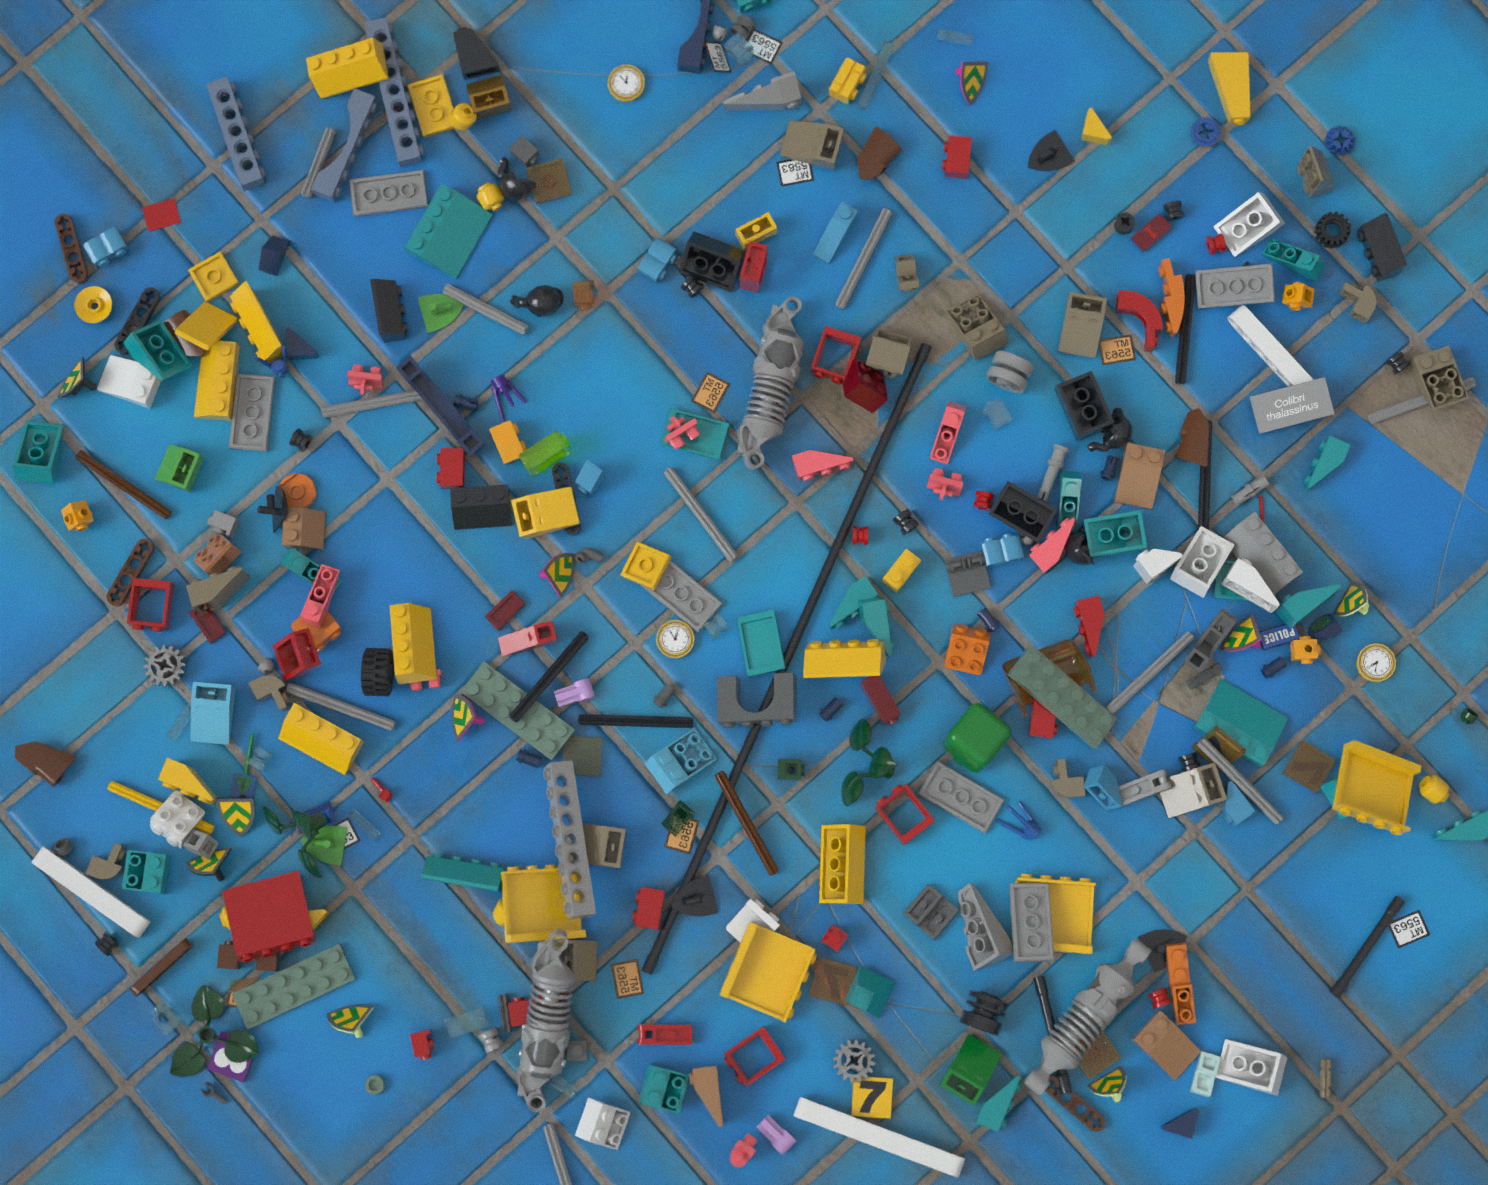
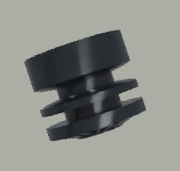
M970 990L969 996L977 998L976 1002L966 1001L968 1005L974 1007L973 1011L963 1010L959 1022L998 1036L1002 1023L995 1020V1017H1005L1006 1015L998 1011V1008L1008 1009L1009 1004L999 997L986 992Z

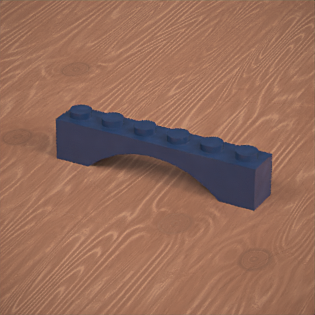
M700 0L701 14L699 22L690 38L680 47L677 64L678 71L700 74L701 68L705 67L706 57H703V52L707 49L704 41H709V39H706V34L710 33L711 30L709 15H713L714 4H711L712 0Z
M411 355L396 367L469 456L472 457L486 445Z

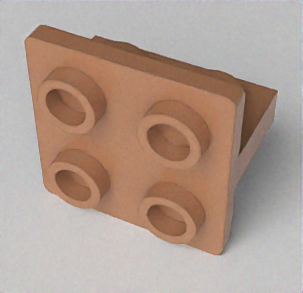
M217 533L209 539L208 544L196 553L193 561L209 575L213 573L221 574L238 557L241 551L221 533Z

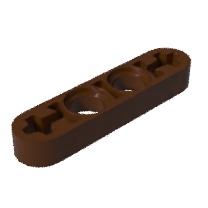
M60 214L55 219V226L69 276L74 283L84 284L88 280V272L74 222L67 214ZM63 219L67 221L66 227L69 231H65V228L60 225L63 223ZM67 236L74 237V241L70 245L64 243ZM73 253L79 255L76 262L69 261V257ZM74 267H78V270L82 273L80 279L75 277L77 271Z
M141 539L137 542L109 589L106 597L111 605H123L131 592L132 579H139L155 550L154 544L149 539ZM147 543H148V547H149L150 549H149L148 551L145 550V551L143 552L142 556L145 557L144 560H143L140 556H137L136 554H137V552H138V553L141 555V553H142V551H143V549L141 548V546H142V545H147ZM134 559L140 560L141 565L138 569L131 568V562ZM124 576L131 578V582L127 586L121 584V579ZM117 586H119L120 588H122V589H124V590H126V591H125V592L120 591L119 589H117ZM120 591V593H119V595H118V596L120 597V600H119V601H118V600H115V601H114V598H112V595H113V594L117 595L118 592Z
M188 938L183 939L134 983L129 990L135 997H138L194 945Z
M1050 1075L1049 1080L1054 1079L1053 1084L1059 1088L1058 1078ZM1053 1088L1045 1089L1047 1094L1090 1130L1099 1132L1105 1127L1103 1116L1073 1091L1069 1092L1071 1095L1070 1101L1064 1103L1060 1100L1061 1090H1058L1056 1096H1054L1055 1090ZM1078 1104H1083L1086 1107L1085 1114L1081 1116L1075 1112V1107ZM1090 1110L1093 1112L1090 1115L1094 1119L1100 1118V1127L1095 1126L1093 1128L1091 1120L1087 1119L1086 1122L1083 1120L1089 1115Z

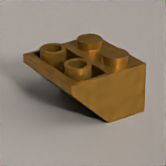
M502 75L466 84L473 113L477 114L476 120L512 110Z

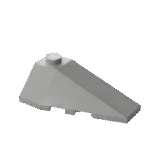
M795 72L771 79L772 83L762 86L760 84L755 86V89L749 94L748 92H742L724 100V110H792L797 108L801 104V94Z
M970 883L959 890L960 912L965 921L963 933L967 935L968 942L966 953L973 970L983 969L1013 955V947L1007 933L974 884Z

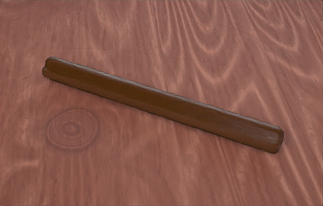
M80 450L76 454L75 458L165 520L171 516L172 512L84 451Z
M724 771L716 773L715 778L767 872L769 875H774L779 869Z

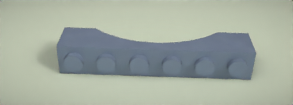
M355 88L347 103L350 114V133L347 143L337 159L317 173L311 187L314 195L335 202L336 198H339L342 193L341 186L343 181L348 179L349 167L356 160V151L363 144L365 130L368 131L371 125L370 118L372 114L376 113L378 108L375 96Z

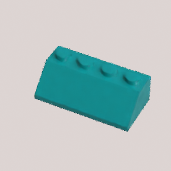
M433 853L432 856L426 857L420 878L502 892L501 872L506 871V869L501 868L502 864L490 862V866L482 865L483 861L471 859L469 863L463 862L462 857L452 856L451 859H445L443 854Z

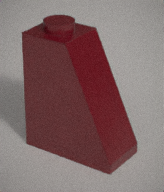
M870 676L861 681L859 687L882 724L886 725L888 723L891 726L899 721L898 717L901 713L881 677Z

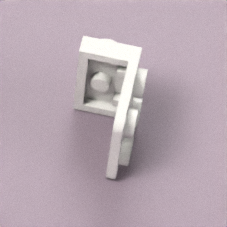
M174 791L151 817L150 827L155 834L164 836L170 845L181 849L187 835L204 817L205 811L178 791Z
M750 899L727 925L726 930L741 942L749 921L772 931H775L780 925L777 923L779 919L772 912L767 914L763 910L765 906L760 901Z

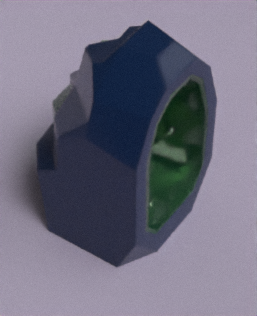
M1325 614L1309 626L1307 634L1311 636V639L1318 640L1335 637L1343 630L1332 614Z

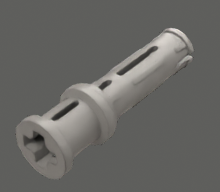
M1057 444L1053 445L1054 451L1051 458L1047 461L1049 467L1036 496L1041 500L1043 494H1045L1042 501L1046 503L1048 502L1058 472L1064 467L1063 461L1065 456L1070 451L1068 448Z

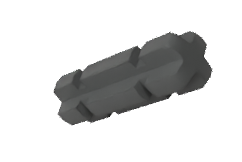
M1215 663L1210 668L1195 675V678L1192 677L1187 680L1186 683L1192 690L1198 684L1201 685L1214 677V674L1217 675L1222 672V668L1219 663Z
M508 994L498 996L503 1033L513 1032L508 1007Z

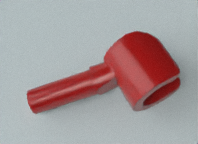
M373 777L371 781L381 791L378 797L388 802L392 797V793Z

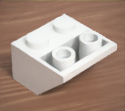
M588 1098L575 1136L594 1144L618 1150L631 1112Z

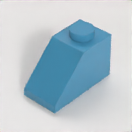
M587 460L575 480L578 486L576 489L584 495L588 493L592 496L605 479L603 470Z
M1105 765L1089 769L1083 787L1106 811L1121 807L1122 800L1116 776Z
M1228 781L1225 784L1224 790L1227 800L1223 801V818L1229 825L1236 826L1253 814L1255 810L1233 781Z

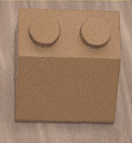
M288 507V515L283 521L282 546L286 549L324 550L326 512Z

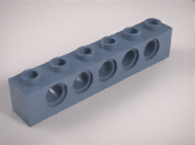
M224 77L207 83L206 86L242 189L246 191L264 185L266 173L263 166L259 167L258 160L261 159L257 149H253L252 144L255 141L252 133H248L246 129L249 124L246 116L241 114L240 110L243 109L240 99H236L234 94L237 92L234 82H230L228 77ZM224 97H230L229 101L222 102V99ZM230 114H236L233 119H228ZM235 131H242L239 136H233ZM247 147L245 153H239L241 148ZM248 164H253L252 169L245 170Z

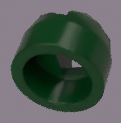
M1465 708L1461 714L1462 722L1466 721L1468 725L1473 724L1478 718V714L1469 708Z

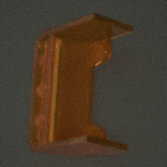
M1064 640L1039 649L1043 655L1079 686L1087 683L1092 692L1097 691L1091 667L1073 640ZM1017 657L1005 662L1002 668L1014 701L1025 718L1027 717L1025 706L1029 705L1034 697L1008 676V673L1020 658Z

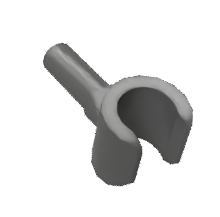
M205 1082L206 1086L210 1089L208 1091L201 1089L202 1094L205 1097L212 1096L225 1104L227 1100L214 1091L211 1083Z

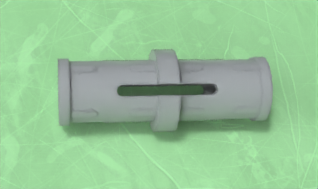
M1262 475L1251 484L1244 485V488L1232 495L1231 499L1238 507L1247 499L1254 498L1258 492L1268 487L1269 483Z

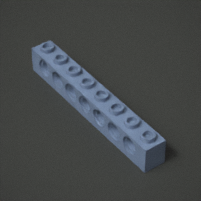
M386 17L364 22L368 39L374 38L378 41L382 37L387 38L382 43L384 55H391L388 60H385L387 72H395V75L388 77L389 79L380 81L379 85L400 167L421 163V156L424 155L422 144L418 145L417 138H420L418 128L413 125V121L416 119L413 109H409L408 104L411 103L409 92L405 93L404 86H407L405 75H401L400 72L403 66L401 58L396 56V52L399 51L396 40L393 41L391 34H395L393 25L388 23ZM394 89L400 90L396 95L391 94ZM399 106L404 107V109L401 112L395 111V109ZM408 124L406 129H399L400 125ZM407 141L412 142V145L409 147L403 146Z

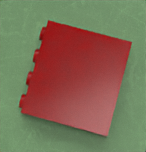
M299 870L222 891L234 949L239 962H251L256 957H270L275 952H288L293 947H307L312 945V942H316L302 885V876Z

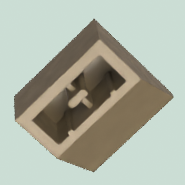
M876 327L866 365L874 369L889 371L892 374L903 375L913 337Z
M557 940V943H562L564 940ZM568 940L567 948L559 954L562 961L576 975L575 980L596 981L598 941Z

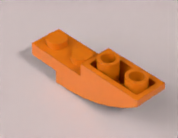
M1170 258L1161 261L1160 266H1158V273L1160 278L1163 277L1164 295L1168 296L1163 298L1160 310L1161 314L1165 315L1166 318L1164 323L1167 333H1170L1172 338L1177 334L1182 321L1185 294L1182 274L1174 276Z
M1183 942L1165 945L1166 968L1176 1025L1196 1023L1186 944Z

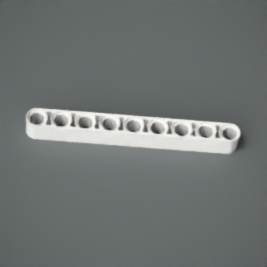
M802 1097L799 1098L793 1115L958 1178L965 1161L963 1157Z

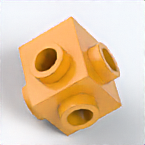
M1301 282L1285 285L1282 303L1294 311H1300L1301 308H1312L1315 289Z
M86 500L71 502L61 510L69 531H84L94 521Z
M1311 636L1299 637V640L1290 642L1291 662L1301 661V664H1313V661L1318 659V656L1321 654L1320 644H1317V639H1311Z

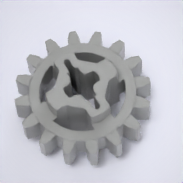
M163 645L162 649L156 646V652L149 651L151 657L144 659L148 662L147 665L143 666V668L148 669L145 675L151 676L149 681L152 683L156 681L157 686H160L162 682L164 687H168L169 682L175 685L176 679L182 680L180 674L186 673L182 670V667L187 666V664L182 663L185 657L179 656L180 650L174 652L175 647L170 646L169 649L166 645ZM173 657L176 658L177 666H175V664H174V662H173V660H174ZM159 663L168 664L172 668H163ZM153 666L157 669L156 674L154 673ZM174 673L171 677L167 678L169 674Z
M847 1040V1046L840 1044L841 1051L835 1050L838 1057H833V1061L837 1062L833 1069H839L836 1075H844L843 1081L850 1078V1083H853L854 1079L861 1083V1077L868 1079L867 1072L872 1074L873 1070L870 1066H875V1062L871 1061V1059L875 1055L869 1054L871 1047L864 1048L865 1042L858 1045V1040H855L854 1044ZM850 1049H858L860 1050V1052L855 1053L852 1052ZM842 1055L846 1058V1063L843 1066L841 1065ZM851 1057L853 1059L860 1057L857 1066L855 1064L848 1066ZM866 1057L867 1066L864 1069V1066L862 1065V1060ZM849 1070L856 1071L858 1074L853 1075L847 1072Z

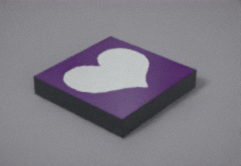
M220 1032L219 1037L229 1040L228 1033ZM217 1040L207 1069L240 1082H245L254 1057L242 1063H234L225 1056L224 1048L227 1043Z

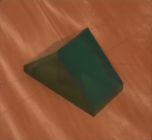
M680 799L662 822V825L676 837L696 814Z

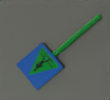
M254 733L250 735L244 775L234 773L231 797H239L241 794L246 797H254L257 777L248 776Z

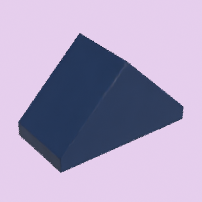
M272 235L262 247L259 270L277 276L290 241Z
M289 327L286 329L287 356L290 360L316 359L319 357L317 351Z
M1194 1107L1160 1127L1162 1130L1192 1139L1199 1110Z

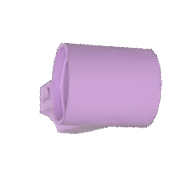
M589 678L579 680L571 686L554 691L559 707L577 701H587L595 697Z
M769 1115L757 1126L758 1130L771 1141L770 1143L782 1155L796 1143V1140Z

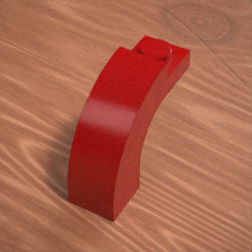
M1119 290L1116 295V313L1134 315L1143 323L1145 328L1144 352H1152L1154 347L1158 345V335L1155 334H1161L1163 330L1162 319L1158 309L1148 298L1137 292Z

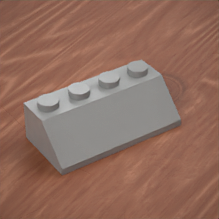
M1256 512L1240 522L1223 537L1235 544L1231 552L1237 559L1244 558L1252 563L1251 566L1256 568L1274 596L1298 579L1303 573Z

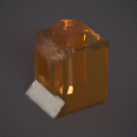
M594 280L572 282L575 308L580 311L590 310L591 304H594L592 290L595 285Z

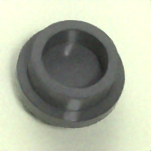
M67 838L59 839L54 844V852L57 856H66L73 849V843Z

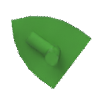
M431 294L418 298L427 333L438 331L448 326L456 319L464 304L445 294Z
M325 826L318 830L319 834L314 837L306 850L322 862L341 866L348 827ZM304 836L300 841L304 845L308 839Z

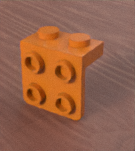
M327 612L321 629L303 623L301 617L291 624V628L294 631L309 628L317 653L323 651L326 648V644L331 640H336L343 631L342 627L329 612Z
M953 624L944 666L948 669L970 674H982L990 642V632L982 628H968L964 624Z

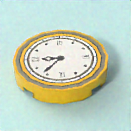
M621 65L615 68L608 78L610 93L615 99L622 102L636 100V98L642 95L645 88L644 76L635 66Z
M672 620L660 627L657 632L656 642L663 655L678 659L690 653L694 646L695 638L688 624Z
M1371 644L1359 652L1356 666L1359 674L1364 679L1372 682H1381L1393 674L1396 668V659L1388 647L1382 644Z

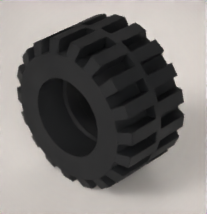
M366 648L361 664L362 691L365 696L389 697L394 680L393 653L390 648Z

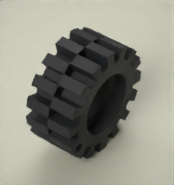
M1338 212L1324 214L1315 226L1314 234H1317L1316 240L1319 239V244L1324 243L1326 248L1330 246V249L1335 246L1337 248L1340 247L1351 233V223L1348 224L1349 219H1344V214L1338 215ZM1328 224H1336L1340 229L1339 235L1335 237L1328 235L1326 226Z

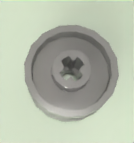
M996 351L992 361L995 366L989 368L986 379L1007 391L1019 394L1024 393L1028 384L1025 378L1031 377L1034 366L1027 360L1012 353Z

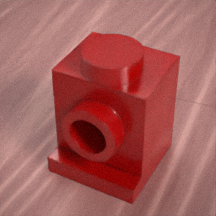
M831 925L821 941L837 952L848 935L836 926Z
M432 1030L410 1034L415 1058L420 1057V1060L432 1058V1050L435 1047L433 1039L429 1038L428 1035L432 1034Z

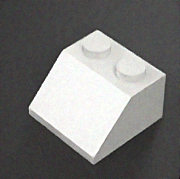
M1146 549L1135 559L1137 562L1133 566L1146 584H1148L1176 564L1183 555L1179 552L1152 549L1149 552Z

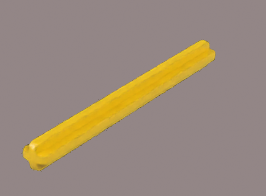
M110 781L107 787L109 791L154 811H157L163 804L115 781ZM200 820L194 828L211 835L215 826Z

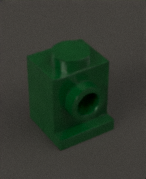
M778 759L777 780H801V776H805V765H801V760ZM789 767H793L795 769V772L793 774L788 773L787 770Z

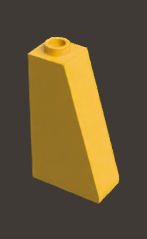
M1248 52L1211 53L1208 58V64L1228 123H1234L1236 126L1244 125L1250 119Z

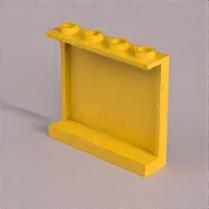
M1356 740L1348 742L1343 747L1332 809L1338 811L1340 815L1354 817L1359 822L1373 824L1375 828L1389 830L1393 835H1402L1411 830L1410 827L1405 826L1413 776L1420 773L1421 765Z
M544 865L545 869H538V866H526V870H519V867H507V871L501 872L505 943L545 941L555 929L566 931L568 939L586 938V930L581 928V918L568 920L567 915L564 913L565 898L561 893L562 878L558 873L556 865ZM571 874L572 881L577 883V877ZM574 893V899L580 902L579 895ZM556 937L554 940H563V938Z
M1021 874V877H1017L1015 884L1049 883L1053 951L1092 954L1093 900L1096 883H1091V879L1079 878V882L1071 881V877H1060V880H1052V876L1040 875V879L1032 878L1031 874Z
M749 921L719 994L786 1022L793 1015L794 1008H792L794 1001H798L802 993L800 986L802 982L806 983L809 976L807 971L809 964H814L817 956L814 953L816 949Z

